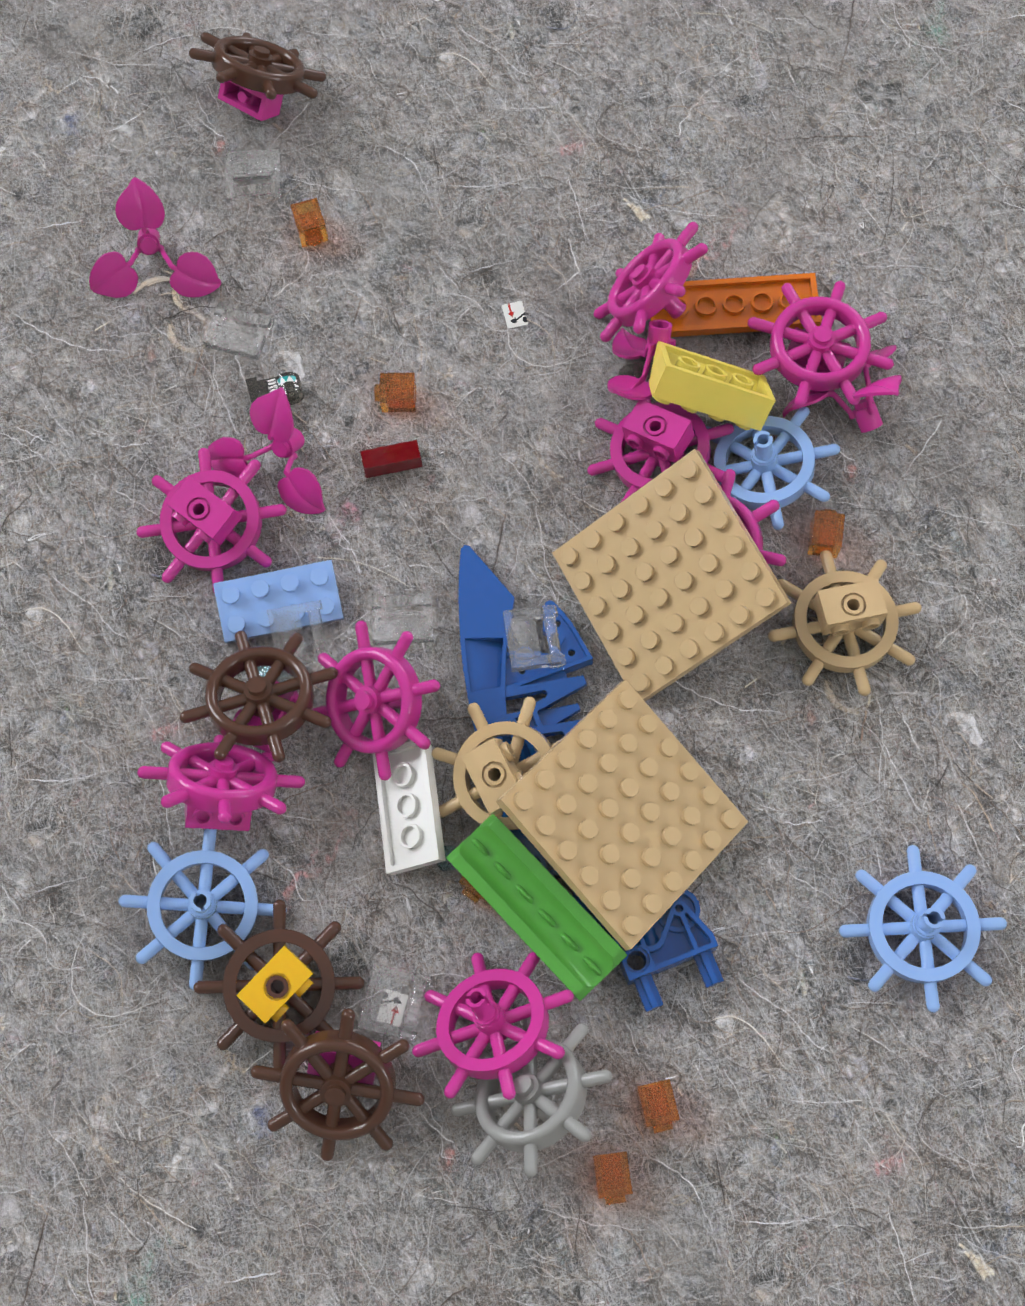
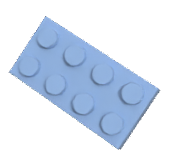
M332 560L213 583L225 643L235 642V634L238 631L246 632L248 639L344 619Z

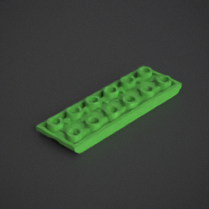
M491 814L446 857L560 981L573 992L579 1001L588 995L628 956L494 814Z

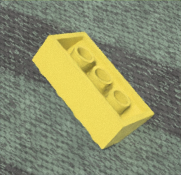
M658 341L649 379L650 391L656 401L666 405L670 403L680 405L690 413H697L699 411L708 414L710 418L719 422L727 420L744 430H750L751 428L758 431L762 430L776 401L765 375H755L752 371Z

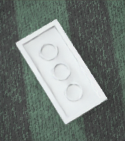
M408 741L397 749L389 751L391 777L386 781L381 780L379 777L376 755L374 753L373 763L386 874L396 875L446 861L431 745L428 749L423 750L414 742Z

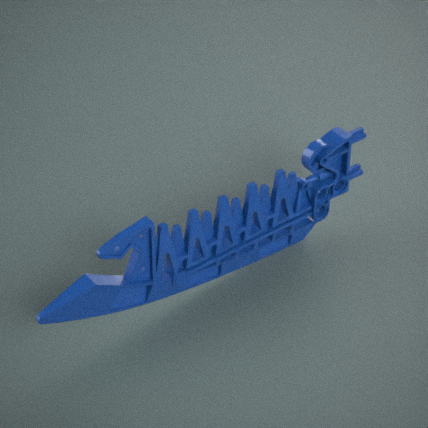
M464 545L460 551L458 604L461 655L469 704L477 703L480 706L488 724L503 721L517 723L520 711L507 714L506 701L546 694L545 698L536 702L529 726L539 731L545 737L565 736L580 721L564 722L580 712L579 704L548 708L587 686L583 675L568 678L566 674L592 665V655L573 623L558 605L551 600L546 601L544 605L543 635L557 642L552 652H507L515 609V598L469 545ZM559 622L561 625L556 627L554 623ZM573 651L575 654L570 656L568 653ZM519 670H525V673L519 674ZM503 735L496 738L511 744L513 735ZM527 740L524 742L519 762L536 753L534 746ZM503 811L502 817H508V815ZM510 830L548 870L544 857L521 830ZM554 869L549 871L555 879L561 878ZM570 888L573 894V898L621 947V945L615 940V938L608 932V930L601 924V922L595 917V915L588 909V907ZM687 889L631 950L625 951L628 956L619 963L627 985L634 983L646 1012L653 1011L664 1005L652 976L693 959L706 988L713 987L724 981L712 954L719 945L713 932L699 918V901ZM633 955L640 956L644 960L645 966L641 970H633L627 964V959Z

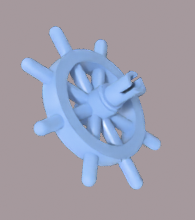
M808 407L799 408L790 421L780 417L768 416L761 431L752 428L744 430L734 425L732 434L711 440L718 444L714 454V467L723 471L732 469L736 475L750 472L740 486L734 481L731 497L741 501L751 510H756L770 500H777L779 502V509L770 515L772 526L776 530H781L784 526L781 508L796 501L804 492L821 502H827L830 499L828 491L811 482L815 471V459L837 455L840 452V446L838 444H829L813 448L810 438L800 428L810 413ZM770 434H771V435H777V436H778V437L774 440V442H773V437L770 436ZM752 437L754 448L751 450L740 442ZM788 441L793 443L799 450L779 454ZM731 452L747 460L727 465ZM803 462L798 475L782 467ZM774 476L789 484L782 489L776 490ZM759 480H762L765 493L753 492L751 490Z
M204 829L202 850L182 854L173 860L157 842L149 843L147 850L162 869L153 880L148 896L122 895L118 900L121 907L147 909L148 921L156 937L136 954L137 963L145 964L165 947L176 956L191 960L189 987L194 990L193 987L197 981L203 980L204 961L216 960L235 952L225 941L206 947L208 922L217 932L219 925L227 924L218 913L243 915L235 933L245 942L255 925L257 916L273 917V904L258 903L256 888L250 876L255 869L268 859V851L266 849L258 850L241 865L230 856L215 851L217 829ZM200 865L197 889L182 871ZM213 866L222 868L230 873L228 877L211 890ZM173 880L187 898L163 897V894L168 884ZM240 884L245 902L220 900L235 886ZM161 910L186 911L166 928ZM195 921L193 946L186 945L175 939ZM245 961V966L249 970L254 971V969Z
M910 845L907 848L909 872L895 877L884 886L865 870H858L855 877L857 881L872 892L875 897L870 904L866 924L842 925L839 928V934L845 938L868 937L875 956L882 964L881 968L868 983L871 991H879L893 974L910 982L924 984L926 1007L930 1012L935 1013L940 1008L938 982L947 980L964 970L982 986L987 987L991 985L992 977L972 959L979 946L981 931L1004 930L1007 922L1002 917L979 918L973 901L964 890L977 872L974 865H966L952 881L943 875L922 871L919 848L916 845ZM911 888L914 911L897 898L895 894L904 889ZM924 888L941 893V896L929 909H927ZM951 903L958 910L961 919L945 920L944 912ZM886 905L906 922L882 923ZM964 932L960 950L940 933ZM907 935L894 952L885 936ZM917 944L919 945L921 967L913 966L904 961ZM932 944L952 961L935 968Z

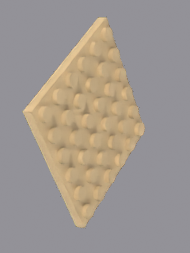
M696 449L689 452L552 552L622 679H626L644 701H647L792 604L701 453Z
M626 679L607 694L496 801L625 951L631 950L748 823V820Z

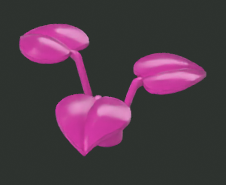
M133 177L116 202L115 213L118 221L129 230L140 229L137 247L128 262H126L121 253L116 251L100 256L90 272V289L94 293L112 298H123L134 292L138 283L137 272L130 266L134 264L140 253L153 255L158 251L168 266L174 270L170 276V285L178 294L195 298L214 292L220 287L221 280L212 262L206 256L198 252H187L178 258L177 266L173 264L165 252L164 246L160 245V234L156 229L163 224L165 217L164 206L158 195L149 185L139 178Z
M666 320L650 321L647 339L632 335L624 328H621L613 340L612 352L618 357L631 360L645 357L646 361L642 376L639 379L629 375H619L611 378L607 383V389L611 393L631 400H646L652 397L649 382L646 379L652 356L655 355L656 345L658 341L676 346V340L671 339L672 324Z
M891 345L870 352L889 357L895 352L897 346ZM866 364L863 369L866 387L859 389L852 395L854 399L866 398L861 399L857 405H854V410H851L834 390H810L806 404L803 407L815 404L826 397H832L846 411L850 420L856 418L861 433L869 432L883 425L873 396H898L902 377L901 375H894L877 380L871 384L869 375L871 365ZM795 398L785 407L782 413L783 418L790 411L802 408L794 404Z
M283 387L260 396L250 407V418L258 432L268 434L267 438L273 440V443L248 455H244L242 443L232 437L219 438L208 447L211 467L214 470L230 473L237 478L248 465V460L270 450H273L274 454L278 457L289 458L284 469L286 477L279 480L277 484L278 492L284 503L291 509L304 514H319L326 510L323 503L321 486L315 475L302 467H297L290 471L294 460L298 458L295 452L303 447L305 440L303 434L294 428L292 411Z

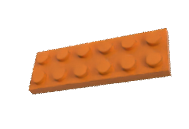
M815 273L685 281L683 284L686 290L685 295L677 297L686 304V309L682 315L673 319L663 308L651 317L650 321L666 320L672 324L671 337L761 332L748 326L749 318L756 317L775 323L782 311L790 305L781 290L785 283H790L800 299L819 297ZM812 315L811 317L816 326H820L822 316ZM799 319L789 326L792 329H795V327L804 329Z

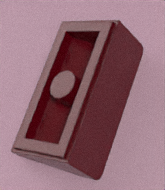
M417 440L360 451L366 478L422 467Z

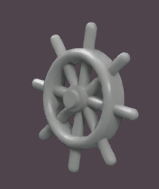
M531 1017L523 1020V1030L527 1031ZM578 1024L563 1043L546 1038V1040L564 1048V1057L562 1059H555L538 1052L523 1067L522 1075L512 1074L516 1095L512 1100L505 1099L502 1093L497 1094L500 1087L499 1078L492 1080L479 1079L475 1099L452 1105L451 1114L455 1117L476 1113L480 1125L488 1134L471 1155V1162L474 1165H481L494 1148L500 1145L507 1150L524 1153V1173L528 1177H533L538 1171V1150L553 1145L568 1132L582 1142L591 1140V1131L577 1121L586 1102L587 1088L610 1082L612 1080V1073L607 1069L585 1074L581 1063L573 1055L574 1049L588 1033L586 1024ZM518 1042L505 1047L506 1052L512 1049ZM484 1050L479 1059L493 1058L492 1055ZM537 1058H550L537 1074ZM563 1064L567 1072V1078L549 1082ZM565 1093L560 1107L552 1102V1095ZM512 1105L498 1122L495 1108ZM524 1112V1131H510L511 1127ZM537 1116L541 1119V1121H542V1123H543V1124L539 1125L538 1127H537Z

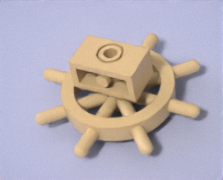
M823 550L820 553V559L825 574L811 581L804 590L785 579L778 580L785 593L797 600L793 612V626L771 630L768 633V638L772 642L796 639L803 653L812 661L802 677L804 685H812L821 670L825 668L834 672L853 673L859 694L867 696L871 688L865 669L877 664L886 654L907 666L915 663L914 655L895 645L894 641L898 632V617L918 614L922 607L918 602L895 605L888 591L878 581L887 568L885 560H877L868 575L854 571H837L832 553L829 550ZM808 607L816 612L818 621L807 623ZM883 623L882 636L872 631ZM822 633V636L830 635L823 646H820L812 634ZM856 636L875 647L861 654ZM841 639H844L848 656L833 653Z
M526 697L524 699L517 723L503 721L488 724L480 706L477 703H470L467 710L477 731L468 737L458 753L439 747L432 750V757L434 759L454 765L453 784L456 797L439 806L441 818L463 808L471 818L480 824L491 814H494L509 830L519 829L509 817H502L503 810L496 801L559 742L551 744L543 734L529 726L536 706V700L533 697ZM513 735L511 744L507 741L503 742L502 739H497L496 737ZM527 740L538 752L518 763L524 742ZM470 777L475 785L473 788L470 786ZM477 799H482L486 809L478 803Z

